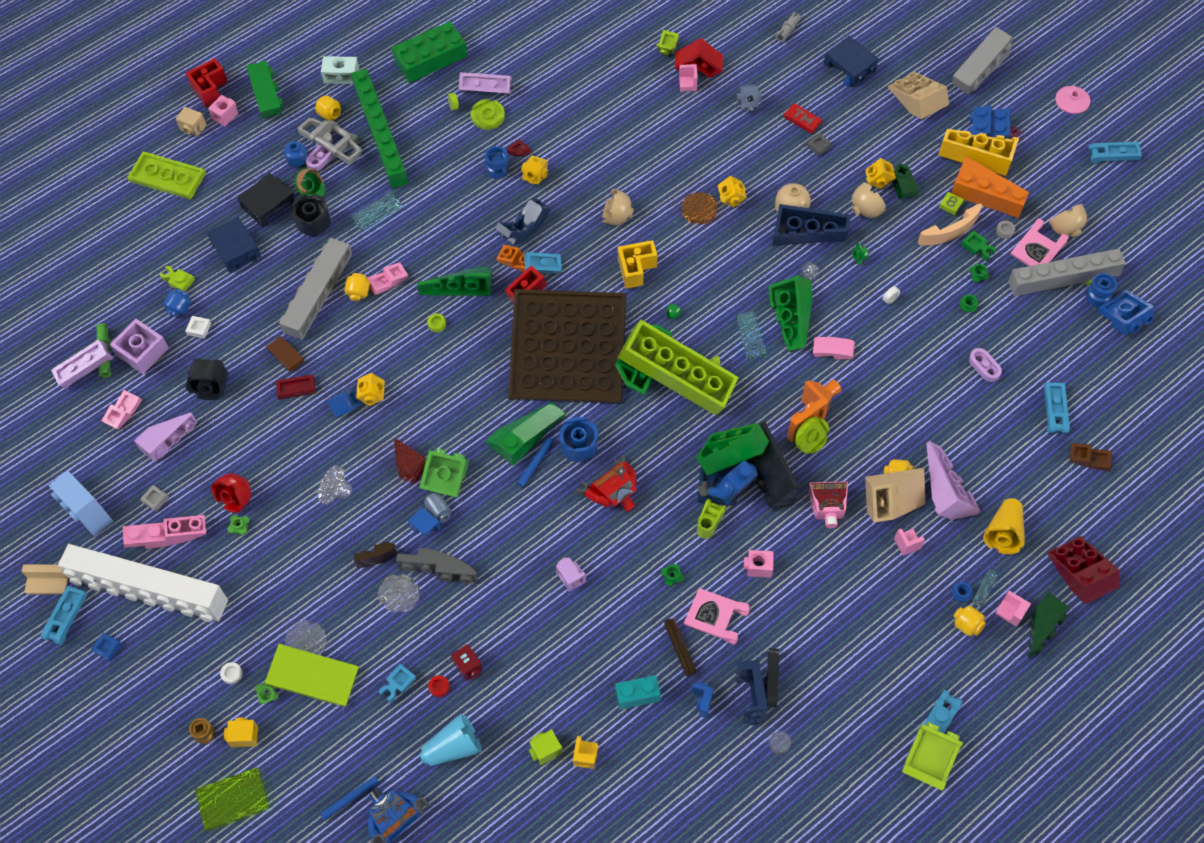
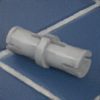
M793 12L790 18L782 24L781 30L776 34L778 41L784 42L789 34L794 32L795 26L801 20L800 14L797 13L796 15V12Z

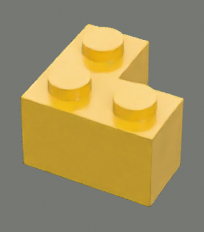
M653 240L618 247V262L625 289L643 286V270L657 267V252Z

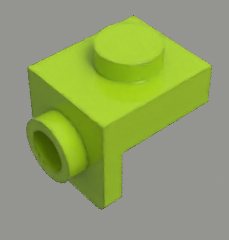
M663 30L660 41L656 45L659 53L667 56L669 54L674 55L680 35Z

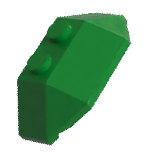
M657 324L652 325L656 329L671 337L672 332L658 326ZM618 358L615 366L626 386L644 396L652 378Z

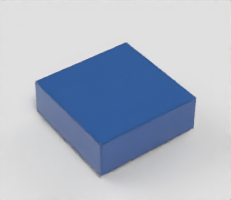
M102 633L91 650L110 661L121 646V643L111 636Z

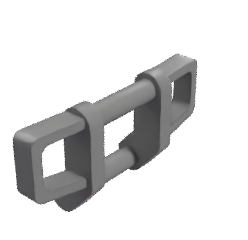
M308 118L298 127L300 135L330 150L331 154L340 158L348 165H351L362 155L361 148L357 145L360 137L342 129L332 120L321 122ZM310 125L316 126L317 128L311 133L305 130ZM327 132H336L343 138L333 145L322 137ZM350 146L355 152L348 157L342 152Z

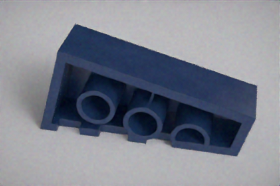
M779 204L772 246L846 241L851 215Z

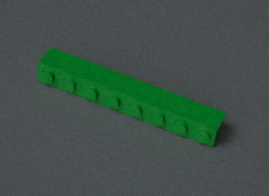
M367 68L350 73L355 92L391 189L408 184L405 168Z

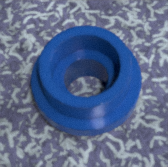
M959 582L953 586L952 596L955 600L967 602L971 599L973 591L969 584ZM958 591H964L965 595H960Z

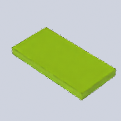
M143 151L127 179L132 183L191 200L206 175V171L199 167Z
M278 644L265 685L346 708L359 666Z

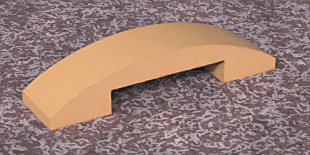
M981 203L967 209L963 219L941 230L935 225L922 231L918 244L936 245L961 236L978 219L982 208Z

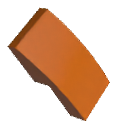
M503 245L496 258L497 261L513 269L525 271V253H522L518 247Z

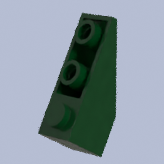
M1049 592L1032 613L1028 658H1031L1034 653L1040 654L1046 646L1042 642L1045 638L1050 640L1057 631L1054 629L1057 623L1061 625L1068 616L1065 612L1069 606Z

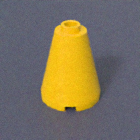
M1017 499L1004 500L986 528L983 539L990 549L994 547L998 549V553L1015 554L1024 547L1023 505Z

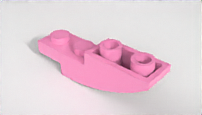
M205 515L164 519V523L123 526L124 548L145 546V549L183 543L206 535Z

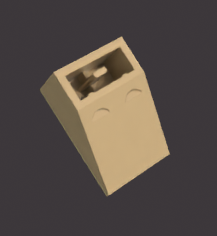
M916 72L910 73L907 77L896 80L888 86L889 90L912 115L920 119L949 105L947 86Z
M924 468L865 477L867 513L874 523L896 519L925 505Z

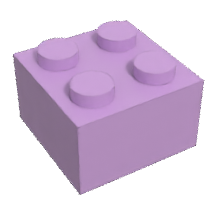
M135 319L110 344L117 357L141 374H144L169 349L161 335L138 319Z

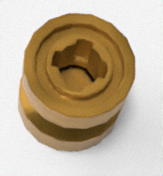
M197 718L189 726L190 735L198 743L208 744L214 739L215 729L206 719Z

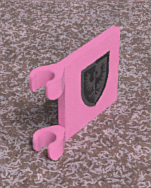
M1038 218L1010 255L1028 266L1048 263L1066 245L1069 236L1062 234L1056 243L1039 233L1044 221Z
M699 588L684 625L735 645L738 641V634L733 631H727L726 628L734 611L747 616L750 607L747 603L736 602Z

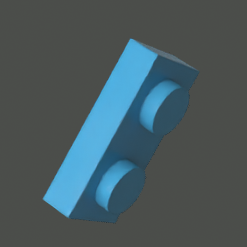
M526 252L524 254L525 270L532 265L539 273L560 274L562 272L560 254Z

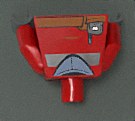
M620 455L621 461H617L614 458L615 467L590 484V488L587 487L585 482H582L581 485L584 489L579 490L576 488L579 496H585L605 507L613 508L620 503L627 512L636 506L629 497L636 491V471L628 462H625V456Z

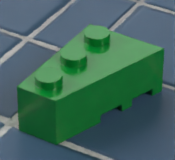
M267 61L246 65L262 119L282 114L281 107H284L281 97H277L276 94L279 89L277 82H273L271 77L274 76L272 66H268Z
M759 423L713 433L709 436L696 458L708 476L762 454L769 440Z

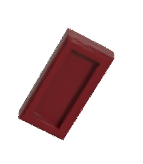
M314 375L276 380L278 400L316 394Z

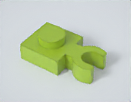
M170 266L165 267L167 272H169L168 274L160 273L162 280L168 281L169 286L183 292L195 280L192 275L180 269L174 272Z

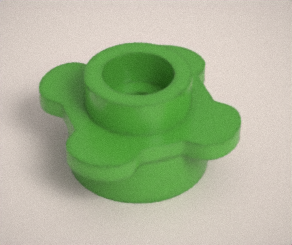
M232 515L230 517V526L227 528L228 532L237 535L245 534L248 529L247 523H249V518L247 516L237 517V515Z
M257 684L255 686L259 703L265 704L271 700L275 701L278 699L279 694L275 691L274 687L265 684Z

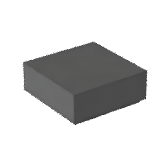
M819 133L807 142V146L820 156L832 147V143Z

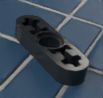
M768 648L766 701L767 707L777 708L779 649Z

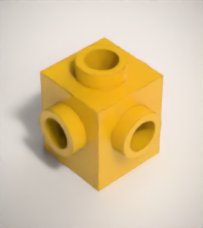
M531 156L522 165V179L531 184H539L543 179H546L548 160Z
M882 158L865 169L867 182L878 189L883 188L896 178L893 164Z
M729 176L717 185L720 199L724 204L735 207L747 198L745 186L739 179Z
M373 373L359 378L356 398L369 406L384 399L385 380Z

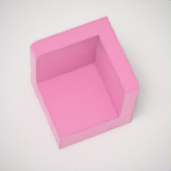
M697 64L680 65V92L697 91Z
M899 529L894 538L903 556L921 549L925 541L923 536L918 538L913 529L906 532Z
M1008 591L995 613L1017 627L1031 603Z

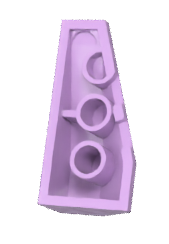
M931 441L927 442L932 500L936 506L935 511L937 514L950 520L979 514L981 511L970 491L966 493L961 483L964 481L951 470L953 464L943 449Z

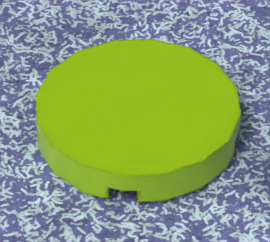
M485 99L477 102L472 107L471 120L480 129L491 130L497 128L505 119L504 108L498 101L494 100L493 102Z
M816 416L804 421L796 434L795 443L797 448L805 454H813L819 451L828 439L826 437L827 432L829 433L828 423Z

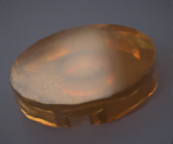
M692 193L682 203V214L691 223L706 224L716 216L717 203L707 193Z

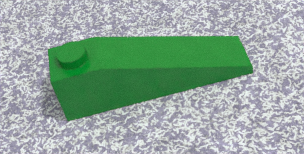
M470 268L417 282L419 295L492 296V268Z
M800 276L769 285L770 305L776 312V320L782 327V335L790 352L806 347L812 306L811 280Z
M551 402L499 428L485 443L514 466L566 414Z

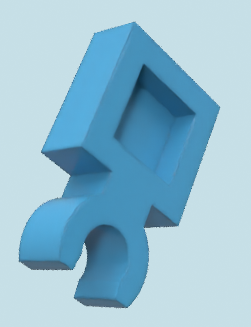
M399 664L386 679L389 685L383 686L379 690V694L383 696L386 692H390L391 694L387 701L391 703L396 697V692L399 691L403 694L416 680V676Z

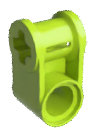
M707 499L698 519L697 534L699 537L709 539L714 535L727 506L717 505L711 502V499ZM708 525L710 526V528H704L702 526Z

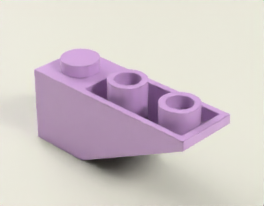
M190 412L148 427L134 442L144 454L156 462L173 445H176L187 432L191 431L197 424V421Z

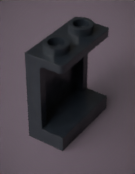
M269 173L239 195L237 199L240 207L264 228L268 225L266 217L288 201L293 204L295 194L290 187L284 186L279 177L275 178Z

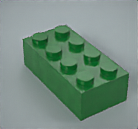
M451 21L391 47L393 61L408 83L468 56L466 42Z

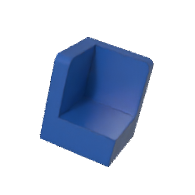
M353 387L327 400L335 417L350 412L362 404L356 398L357 393Z
M423 507L408 520L410 529L415 533L420 531L424 536H427L434 528L437 531L441 529L439 521Z

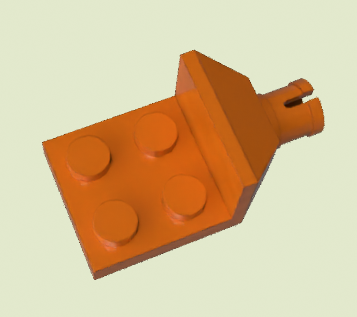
M832 379L825 386H822L819 382L809 380L805 382L801 401L806 405V408L801 413H795L790 419L787 438L791 442L795 441L799 427L808 418L816 416L825 419L832 397L841 392V387L836 380Z

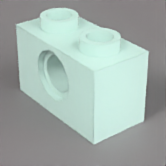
M323 56L321 75L324 83L353 84L350 73L359 71L357 57Z

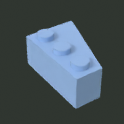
M66 471L48 485L53 491L51 496L66 512H69L68 514L76 522L79 520L94 537L113 523V520L96 499L69 471Z

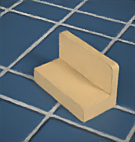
M23 565L22 573L27 577L26 594L62 595L65 591L69 578L63 574L58 565Z

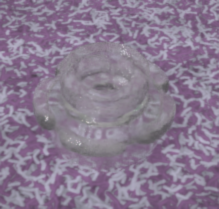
M808 261L802 266V274L805 278L812 279L816 277L818 267L816 264Z

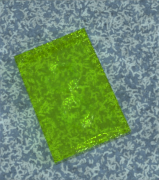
M258 767L195 789L206 832L269 810Z

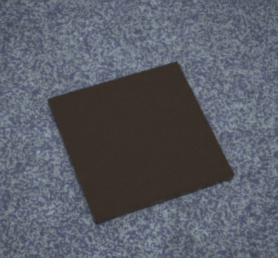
M515 289L508 399L622 404L623 379L615 363L625 341L626 293Z

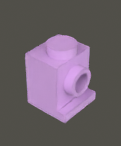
M565 557L557 563L556 573L569 592L586 582V574L584 571H581L577 562H572L570 557Z

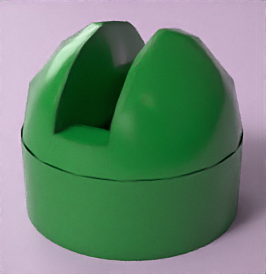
M671 303L666 309V315L670 319H677L682 313L678 306Z

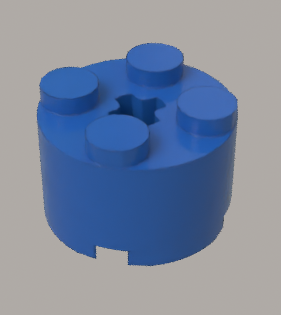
M574 417L567 420L563 427H561L559 431L560 448L568 461L583 462L595 457L598 450V430L593 422L591 423L584 417Z

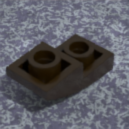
M382 542L374 545V552L361 551L360 553H354L356 567L365 568L378 565L397 555L395 543Z

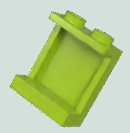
M927 722L926 725L921 724L901 771L943 791L963 742L959 741L960 736L949 731L947 734L939 732V726Z

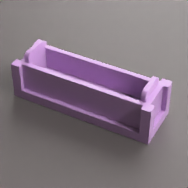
M460 72L459 90L511 94L510 80H512V77Z
M98 339L53 368L51 371L58 384L67 389L70 384L107 360L111 361L114 359L108 353L107 345Z

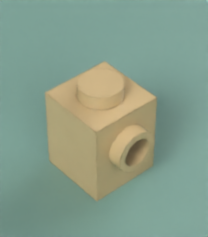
M184 107L176 118L179 129L188 135L192 134L198 137L206 126L203 114Z

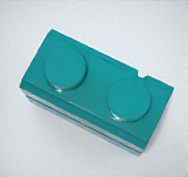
M656 675L649 676L647 679L639 678L615 683L619 710L660 702L661 694Z

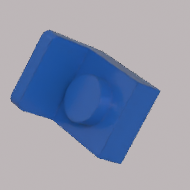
M702 682L698 684L693 683L692 693L700 695L696 708L700 709V717L707 718L714 688Z

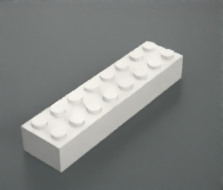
M71 544L67 545L58 564L63 574L75 585L81 586V584H85L96 591L100 589L107 590L106 592L111 595L118 596V594H121L132 601L139 599L150 606L157 604L165 610L171 612L178 610L183 615L189 617L196 615L206 622H211L212 620L219 622L228 602L219 585Z

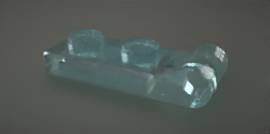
M389 191L384 197L351 215V218L360 231H363L402 207V203L399 199H396V195L392 191Z
M755 312L736 314V321L747 360L754 359L756 356L766 357V348L763 344Z

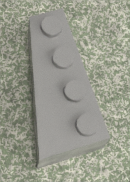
M995 27L953 75L952 84L968 95L973 90L975 91L980 83L1010 55L1013 37Z

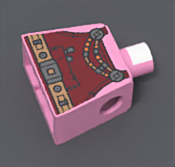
M814 482L809 485L808 495L816 519H825L826 528H836L838 526L837 519L844 518L848 482Z

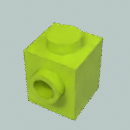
M552 729L544 734L540 732L534 735L532 740L529 741L531 747L528 750L533 761L538 760L540 766L563 753L562 746Z

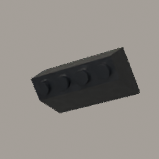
M764 421L759 425L768 438L769 443L762 454L747 460L757 468L756 483L758 488L762 489L765 493L766 504L771 506L773 511H777L795 504L799 486Z

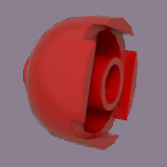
M224 474L211 485V491L215 500L218 503L222 501L226 505L223 508L227 511L238 513L250 501L251 488L249 482L245 477L238 474Z

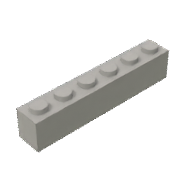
M330 238L323 245L320 256L315 259L311 271L306 274L304 283L298 287L295 298L290 301L286 313L280 318L279 324L284 334L303 340L352 256L350 244Z
M1114 249L1012 269L1008 282L1013 295L1019 296L1085 283L1093 280L1099 273L1110 274L1113 277L1120 276L1126 263L1120 249Z

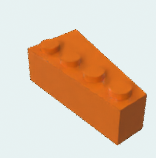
M967 156L963 161L951 192L964 200L976 204L981 203L982 206L1019 218L1029 194L1028 191Z

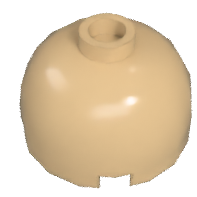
M865 182L852 195V204L854 206L852 210L857 216L862 215L864 218L871 219L882 214L886 210V205L877 192H872L870 190L872 187Z
M789 183L778 191L775 199V209L778 212L779 204L810 208V194L802 185Z
M612 189L610 194L613 196L611 199L607 198L602 215L606 219L602 220V222L616 226L623 224L627 218H631L634 208H631V200L626 193Z
M1078 204L1072 207V209L1065 210L1050 219L1049 223L1057 234L1074 237L1082 233L1081 229L1087 222V214L1083 205Z

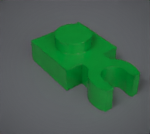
M974 230L961 244V246L974 255L980 253L981 257L986 261L990 258L987 252L994 255L996 251L993 246H987L988 240Z

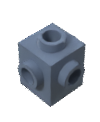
M739 85L736 101L745 111L754 110V107H759L761 92H758V85Z

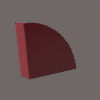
M520 139L506 149L508 154L516 157L526 156L531 153V149Z

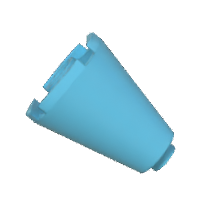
M458 715L421 747L420 757L424 764L428 763L430 766L475 755L482 751L479 738H475V730L465 715Z

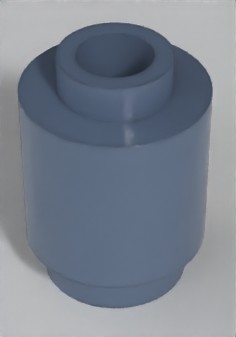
M432 493L425 498V508L439 522H445L450 518L452 510L441 495Z

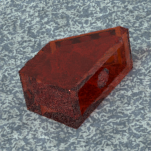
M396 438L394 440L398 476L405 482L410 481L414 484L424 472L426 458Z

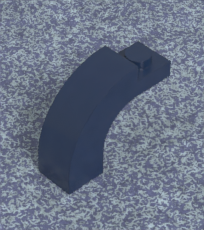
M529 199L524 210L515 220L508 223L498 222L495 229L512 244L522 243L538 230L551 208L539 199Z

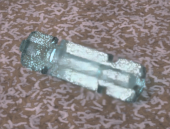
M991 569L988 570L973 599L975 605L983 606L998 577L997 572Z

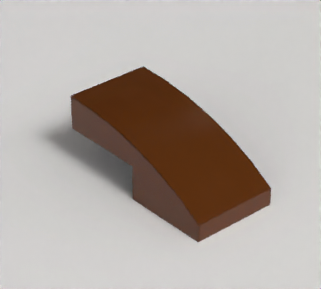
M281 336L266 346L267 350L289 372L304 362L302 356Z
M1072 443L1070 462L1087 468L1110 472L1112 451L1092 449V445Z

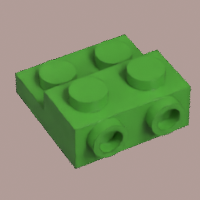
M438 448L435 451L429 450L419 488L458 498L462 480L465 479L469 460L465 459L466 455L454 453L451 456L446 454V450Z

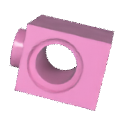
M223 95L208 108L212 119L224 127L239 114L234 100L228 99Z
M749 550L748 557H744V569H747V576L771 578L773 573V551ZM759 561V562H761L763 565H762V566H756V565L754 564V562Z

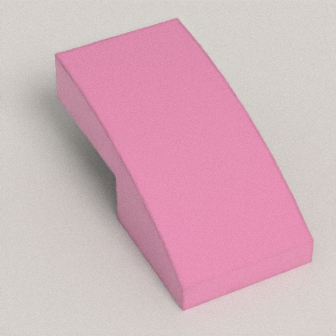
M399 262L384 267L383 273L367 277V279L370 281V289L374 295H377L403 282L408 278V274Z
M815 337L813 355L814 357L833 356L835 360L853 359L855 342L844 338Z
M124 390L115 406L110 405L102 422L119 430L135 412L142 399Z

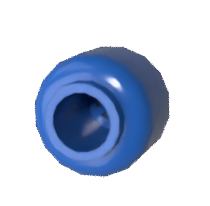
M293 141L284 147V156L290 166L301 167L306 163L308 154L303 143Z
M179 289L170 291L163 303V306L167 309L166 313L173 317L185 315L191 304L190 295Z

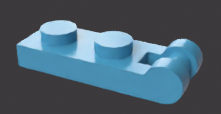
M1139 142L1093 143L1088 146L1089 152L1092 154L1090 157L1091 162L1095 164L1101 161L1140 160L1142 157Z
M1046 382L1044 393L1048 422L1047 431L1048 433L1061 431V433L1068 434L1070 424L1065 383ZM1055 420H1061V424H1056Z
M67 586L41 633V638L47 641L51 639L54 643L62 645L88 594L82 590ZM55 627H59L57 633L53 632Z
M944 689L924 725L930 722L940 727L939 732L945 733L963 700L958 697L957 699L949 695L950 692ZM944 702L952 706L950 710L942 706Z

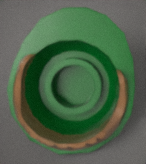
M308 167L300 169L295 175L294 180L296 190L301 195L313 196V194L324 197L325 185L317 170Z

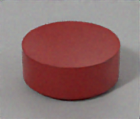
M437 675L430 679L428 689L431 695L440 698L449 692L450 685L447 678Z

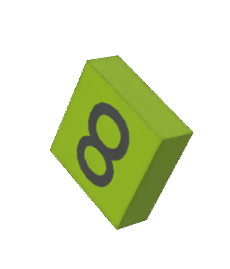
M948 192L940 203L939 208L955 215L963 204L964 199Z

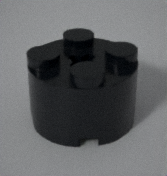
M305 194L293 202L292 216L297 229L301 233L310 237H316L331 224L326 201L320 195L313 194V196H307Z
M199 358L194 359L190 365L186 390L191 395L192 392L197 394V398L202 400H216L220 395L223 396L228 378V371L223 366L224 363L217 359L213 361Z

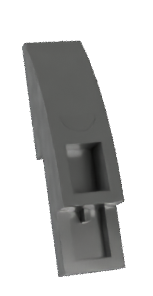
M419 548L418 555L397 554L396 561L398 567L403 571L421 570L424 573L435 571L437 579H440L442 582H451L453 580L464 584H471L478 580L476 571L463 561L440 551Z

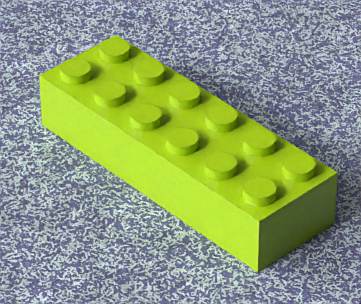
M641 319L632 329L618 356L622 361L714 415H717L725 408L739 378Z

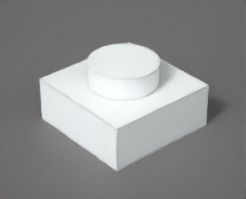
M192 316L186 333L190 336L205 339L211 322L209 319Z

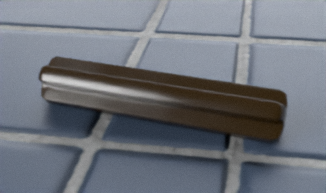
M674 618L668 619L664 622V625L684 673L687 677L694 675L696 668Z

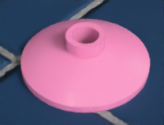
M1076 86L1061 88L1055 97L1057 106L1070 114H1080L1086 111L1090 105L1088 93Z

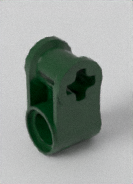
M905 164L897 165L894 170L896 178L891 182L896 190L898 199L917 196L919 192L918 185L913 178L910 168Z

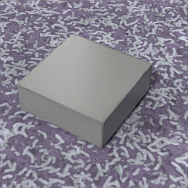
M152 485L140 501L157 512L169 496Z

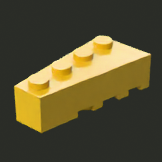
M947 129L938 156L962 163L967 156L991 171L1006 176L1019 138L1004 139V136L1001 135L988 137L985 133L972 135L969 131Z

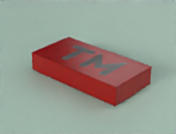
M795 103L784 113L785 119L811 134L822 123V119Z

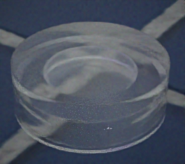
M782 731L773 733L769 740V746L776 754L786 753L791 745L789 735Z

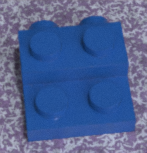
M991 105L974 107L973 113H970V122L973 123V126L969 127V132L972 135L985 133L988 137L1001 135L1004 136V139H1010V108L992 110Z
M1124 290L1098 307V313L1111 320L1113 328L1124 335H1128L1129 333H1136L1141 325H1148L1153 321L1154 306L1128 290Z

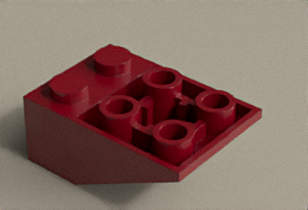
M1081 536L1047 552V555L1071 591L1085 604L1120 588L1119 569Z

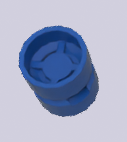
M500 146L489 148L485 153L488 176L493 179H502L509 173L507 151Z
M1097 274L1086 292L1087 301L1096 307H1100L1109 301L1117 288L1116 279L1110 274Z

